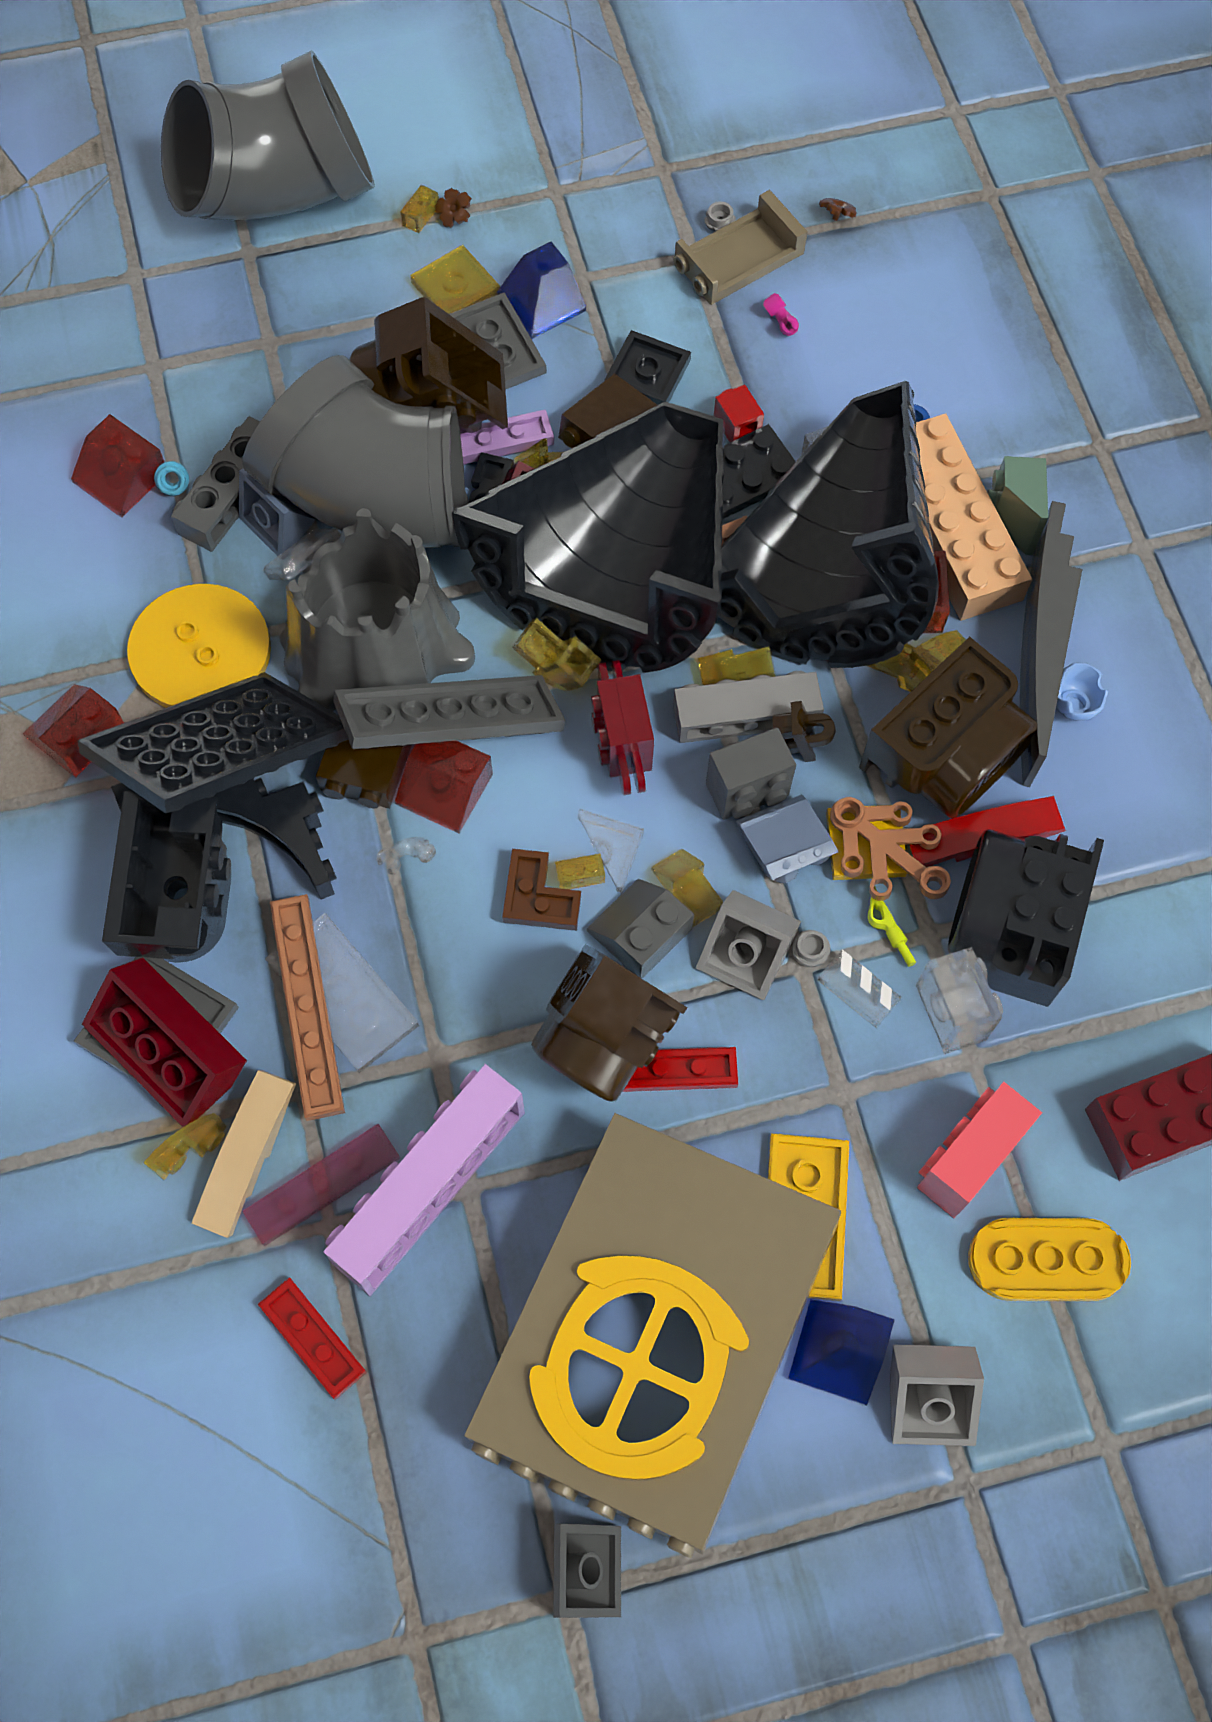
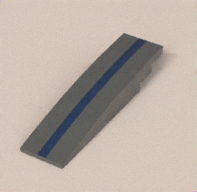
M1056 501L1051 502L1048 510V520L1033 553L1030 570L1032 582L1027 591L1020 668V708L1038 724L1036 732L1031 737L1029 746L1021 755L1023 786L1026 787L1031 786L1047 757L1083 570L1069 566L1074 536L1060 533L1066 504Z

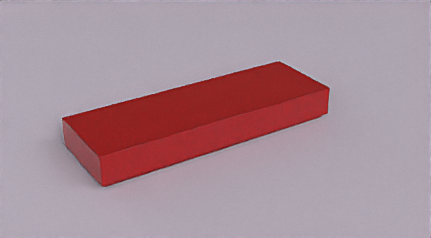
M736 1047L658 1050L654 1059L647 1067L643 1066L636 1069L623 1092L738 1088Z
M290 1277L258 1303V1306L334 1400L367 1373Z

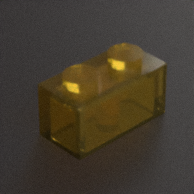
M420 185L400 211L402 226L420 233L435 213V205L439 200L438 192Z
M601 853L555 862L556 876L559 888L575 889L605 883V871Z

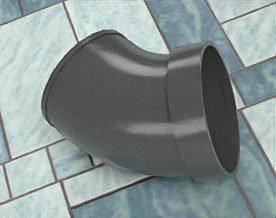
M312 50L282 64V73L260 81L242 84H216L184 80L178 84L168 101L163 119L161 168L168 199L179 215L193 218L198 216L202 219L216 220L261 219L302 211L337 197L347 201L375 187L370 166L347 111L325 68Z
M336 355L321 361L299 377L277 399L253 432L243 455V469L271 495H283L299 509L340 531L345 527L354 525L357 521V511L365 508L371 512L372 519L377 521L386 531L391 532L394 525L398 523L410 532L412 536L417 535L421 537L424 548H440L445 545L460 547L454 529L452 512L456 507L465 505V478L460 427L454 406H445V408L413 407L387 400L371 390L374 386L373 381L346 356Z

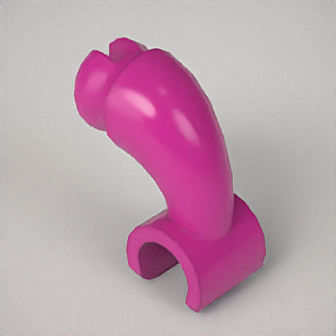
M774 293L764 301L763 306L771 316L775 315L780 330L784 335L791 336L795 334L799 328L797 319L784 308L786 304L779 294Z

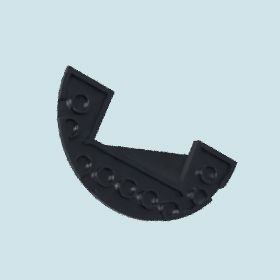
M903 381L853 398L768 492V496L721 545L722 600L718 617L734 627L732 636L756 649L788 661L806 665L809 659L813 658L828 660L830 668H854L883 662L897 656L902 652L905 644L912 639L917 641L926 630L935 611L939 581L929 525L925 482L920 462V447L916 433L913 403L914 391L911 389L909 382Z
M665 401L624 423L596 435L595 438L561 453L560 458L488 491V495L462 507H456L452 512L458 544L460 549L469 550L475 563L471 572L492 602L521 630L530 626L533 630L547 638L544 646L578 663L597 668L598 663L605 662L607 671L612 672L611 662L620 660L622 671L626 667H640L643 673L672 667L686 660L698 650L702 641L713 629L721 607L724 420Z

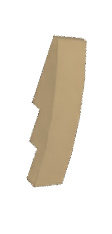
M261 1069L257 1071L221 1147L191 1224L226 1238L233 1236L245 1200L252 1195L264 1159L270 1157L296 1083Z

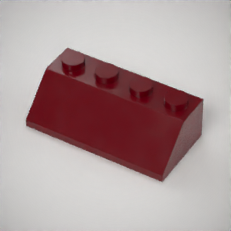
M143 957L109 970L82 1022L85 1029L184 1129L190 1127L233 1086L247 1062Z

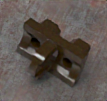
M802 701L791 702V713L773 715V729L779 728L791 754L801 753L805 762L816 761L813 747L825 746L834 739L836 727L831 717L824 713L807 714ZM813 726H822L824 730L821 733L815 734Z

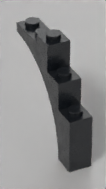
M260 777L255 780L252 778L245 784L235 785L213 796L218 798L217 813L222 823L244 828L269 840L287 853L309 877L321 900L335 894L331 881L337 879L329 859L321 861L317 851L323 848L316 829L322 827L318 813L324 810L316 791L308 793L304 781L268 795L262 778ZM123 783L111 786L120 811L122 809L124 791L134 792Z

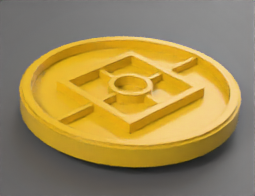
M215 584L182 586L159 596L138 616L131 629L127 645L128 663L137 684L150 699L165 708L252 676H258L266 671L271 653L269 631L259 609L243 594L231 588Z

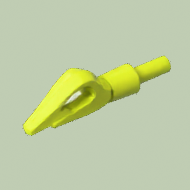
M871 897L868 909L870 925L875 929L884 930L892 947L898 948L907 966H913L916 964V960L906 945L908 939L900 927L897 926L885 902L877 901ZM874 907L876 910L880 911L882 920H877L874 918Z

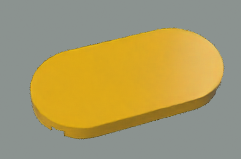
M1001 1218L990 1222L976 1233L969 1246L968 1265L972 1277L978 1286L990 1296L1000 1300L1099 1301L1113 1295L1125 1283L1131 1270V1257L1128 1246L1123 1238L1110 1229L1109 1225L1100 1220L1089 1218Z

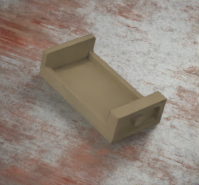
M769 189L759 195L758 209L690 246L683 239L676 241L673 260L676 269L681 274H685L692 282L697 294L703 295L712 305L803 255L807 230Z

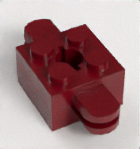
M615 660L611 662L613 679H609L606 663H598L599 681H597V695L591 696L593 710L591 712V720L594 734L598 733L599 744L597 747L600 765H607L610 778L619 776L624 796L631 795L629 774H633L637 793H643L646 791L644 772L652 771L654 735L641 676L638 674L623 677L620 660Z

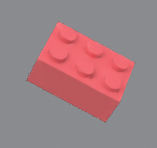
M1005 1082L996 1091L988 1087L966 1114L972 1120L970 1121L964 1116L942 1143L948 1149L945 1150L940 1145L918 1172L924 1179L917 1188L952 1218H955L974 1198L1043 1112Z

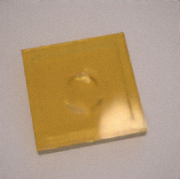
M463 244L410 275L411 283L423 297L425 296L448 314L501 293L500 285Z

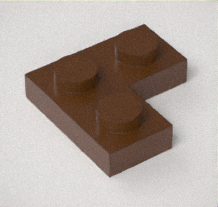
M512 848L502 916L503 923L577 931L581 891L545 887L549 852Z

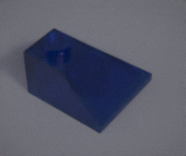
M552 241L524 254L497 291L498 295L505 292L531 339L586 311L585 302L570 265Z
M810 1299L787 1379L867 1406L885 1358L895 1319L856 1306Z

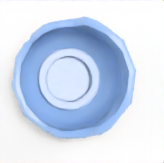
M1072 663L1063 669L1056 707L1065 717L1076 721L1090 720L1103 710L1108 691L1104 690L1101 686L1100 679L1102 673L1097 668L1087 663Z

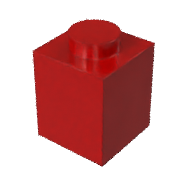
M745 384L734 389H726L715 397L713 416L724 420L725 436L729 442L763 427L764 413Z

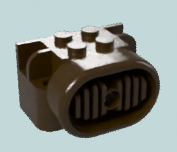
M425 296L376 316L374 319L375 340L356 347L349 358L357 368L373 381L374 386L371 390L387 400L413 407L445 408V406H454L460 429H464L469 433L479 431L482 421L487 419L501 429L508 428L503 353Z
M969 636L871 729L859 768L865 772L873 763L876 764L888 775L886 784L890 788L899 784L910 793L922 794L947 817L956 818L966 812L1019 759L1029 746L1031 737L1036 732L1038 724L1012 701L1018 689L1016 675Z
M585 944L551 997L546 1008L549 1015L532 1040L531 1046L541 1060L559 1073L598 1097L614 1102L619 1098L636 1069L643 1066L647 1067L651 1063L659 1048L657 1043H661L664 1038V1032L668 1033L674 1027L680 1013L684 1014L688 1007L606 955Z

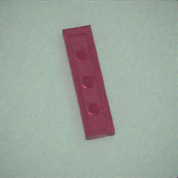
M376 1124L242 1212L265 1247L393 1162L399 1160L400 1157L380 1125Z

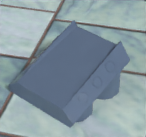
M802 794L736 821L747 846L766 877L778 883H788L796 878L798 869L807 865H820L827 861L831 855L838 853L829 833Z

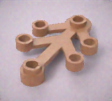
M853 797L839 799L831 808L830 820L832 825L843 833L844 856L841 861V871L845 876L854 878L863 871L864 860L858 854L859 833L870 842L873 879L870 882L869 893L873 899L884 901L890 897L893 885L888 878L886 856L919 882L920 891L925 897L940 899L947 894L951 883L949 873L939 866L926 868L899 846L919 844L922 848L928 850L936 848L941 839V831L937 826L926 824L921 828L879 830L870 822L890 820L892 824L898 827L908 825L912 818L911 806L906 802L899 801L888 806L865 807L861 801ZM903 810L907 813V816L905 818H898L894 812ZM844 813H852L855 819L847 821L842 818V815ZM932 833L936 839L927 841L923 838V834ZM851 860L856 861L859 867L849 869L846 863ZM930 881H936L940 884L941 888L931 890L927 884ZM876 884H884L888 890L879 893L874 889V886Z

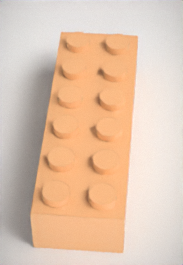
M947 414L916 422L920 462L925 482V495L929 511V525L937 573L960 621L1023 601L1032 582V577Z

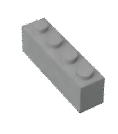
M793 671L784 676L770 677L768 675H759L751 680L735 682L734 680L726 679L711 685L687 684L679 689H674L673 709L679 743L767 732L773 729V715L791 713V702L802 701L807 714L823 713L824 707L817 673Z

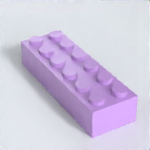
M486 1064L479 1072L472 1070L465 1077L460 1085L462 1090L453 1102L447 1100L439 1107L433 1117L436 1120L426 1133L422 1130L414 1136L407 1147V1150L410 1152L400 1163L395 1161L384 1171L380 1178V1181L383 1183L373 1195L370 1193L365 1194L353 1209L355 1215L345 1227L342 1224L339 1225L327 1238L325 1244L328 1247L323 1251L324 1254L340 1272L368 1296L374 1293L525 1114L522 1093Z

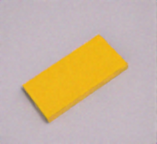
M771 1133L767 1179L841 1210L836 1231L808 1297L811 1299L841 1301L849 1141Z

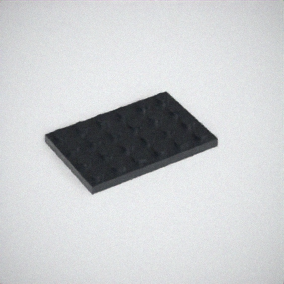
M263 672L258 676H252L79 739L78 746L79 753L163 812L168 813L181 810L184 806L203 798L213 797L216 793L235 785L245 784L248 780L262 774L277 771L284 765L306 759L311 754L326 748L336 747L339 743L348 740L339 715Z

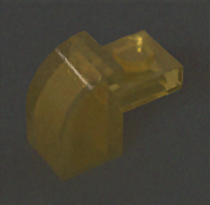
M537 618L528 624L512 646L517 653L535 668L532 672L535 676L542 675L547 684L565 691L583 687L597 667V664L601 661L578 638L573 637L562 641Z

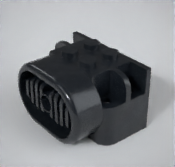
M124 791L102 942L117 956L161 958L174 963L188 962L204 956L220 940L226 923L232 874L231 860L226 855L227 847L221 839L223 825L217 813V797L203 798L184 806L181 810L165 813L136 792ZM188 888L187 893L183 897L174 899L178 890Z
M987 829L982 832L976 847L978 848L974 850L967 870L949 935L948 952L951 956L980 964L979 976L986 987L1049 1007L1071 977L1104 840L1096 838L1087 851L1067 845L1068 836L1059 834L1055 841L1040 836H1030L1021 839Z

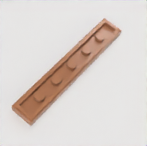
M308 895L270 901L304 1117L306 1121L344 1114L345 1108Z

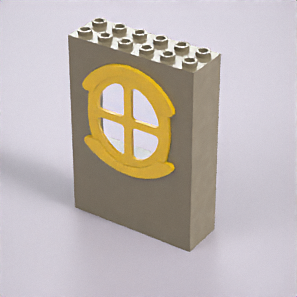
M614 1113L464 1436L473 1443L471 1451L496 1465H499L501 1458L511 1462L509 1469L514 1471L513 1473L533 1483H537L539 1476L550 1481L548 1488L570 1501L575 1502L577 1495L588 1499L587 1507L607 1519L613 1521L617 1513L629 1519L627 1523L629 1529L642 1536L652 1539L656 1532L669 1539L667 1543L668 1548L688 1558H692L694 1551L703 1555L832 1241L841 1210ZM632 1293H646L655 1299L654 1308L635 1350L631 1353L623 1352L590 1337L584 1331L585 1324L590 1317L602 1306L618 1297ZM677 1307L688 1313L701 1337L704 1352L703 1376L697 1383H690L653 1366L649 1361V1356L668 1312L672 1308ZM576 1350L585 1351L619 1367L623 1371V1378L606 1417L598 1427H592L583 1421L571 1397L569 1363L572 1353ZM647 1380L688 1400L689 1409L675 1426L662 1435L637 1443L624 1442L618 1438L617 1429L638 1382Z

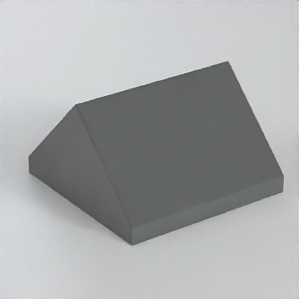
M554 1524L553 1618L621 1617V1526Z

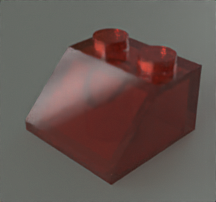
M109 414L86 436L71 480L122 518L156 485L154 475L157 468L164 463V459L159 448Z
M74 684L23 735L76 778L91 763L90 760L79 753L78 740L121 725L124 722L118 710L90 687Z
M457 740L415 744L408 756L395 798V804L459 834L493 775L491 756Z

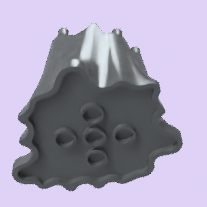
M365 508L357 511L356 523L343 528L341 537L337 541L308 548L300 559L303 574L299 576L298 584L294 579L285 586L287 621L284 630L279 636L280 643L285 651L284 668L288 675L298 682V692L332 712L336 710L333 702L335 690L431 683L439 675L465 672L475 662L474 646L456 629L460 620L459 611L438 585L421 537L417 535L412 536L410 532L398 523L394 525L391 532L386 531L377 521L372 519L371 512Z

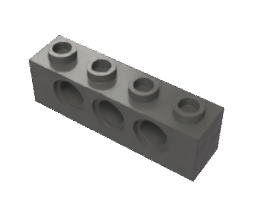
M248 416L241 426L236 427L230 441L223 450L218 451L214 455L212 464L205 473L196 478L191 491L184 500L179 501L175 505L171 518L178 535L213 552L238 519L239 470L243 469L242 460L246 446L260 421Z

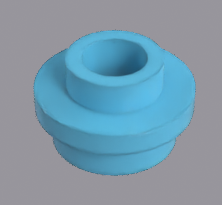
M167 461L157 468L154 475L155 484L162 493L169 496H177L187 489L189 473L182 464L175 461ZM169 472L177 474L179 481L176 483L168 482L166 474Z

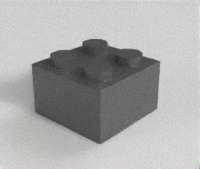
M777 727L710 752L706 786L723 820L730 817L735 819L743 818L749 815L754 808L765 804L768 806L777 805L789 796L796 763L779 728Z

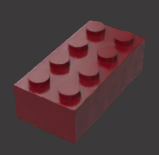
M1212 1054L1099 1096L1085 1108V1112L1119 1181L1212 1145Z

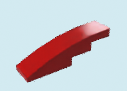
M1050 796L986 809L935 823L933 825L937 826L941 831L940 843L936 848L928 850L922 848L919 844L909 845L913 857L927 868L951 859L960 862L972 858L974 850L978 848L976 845L982 832L987 829L1021 839L1030 836L1047 838L1065 832L1066 829L1055 797ZM932 833L923 834V838L927 841L936 839Z

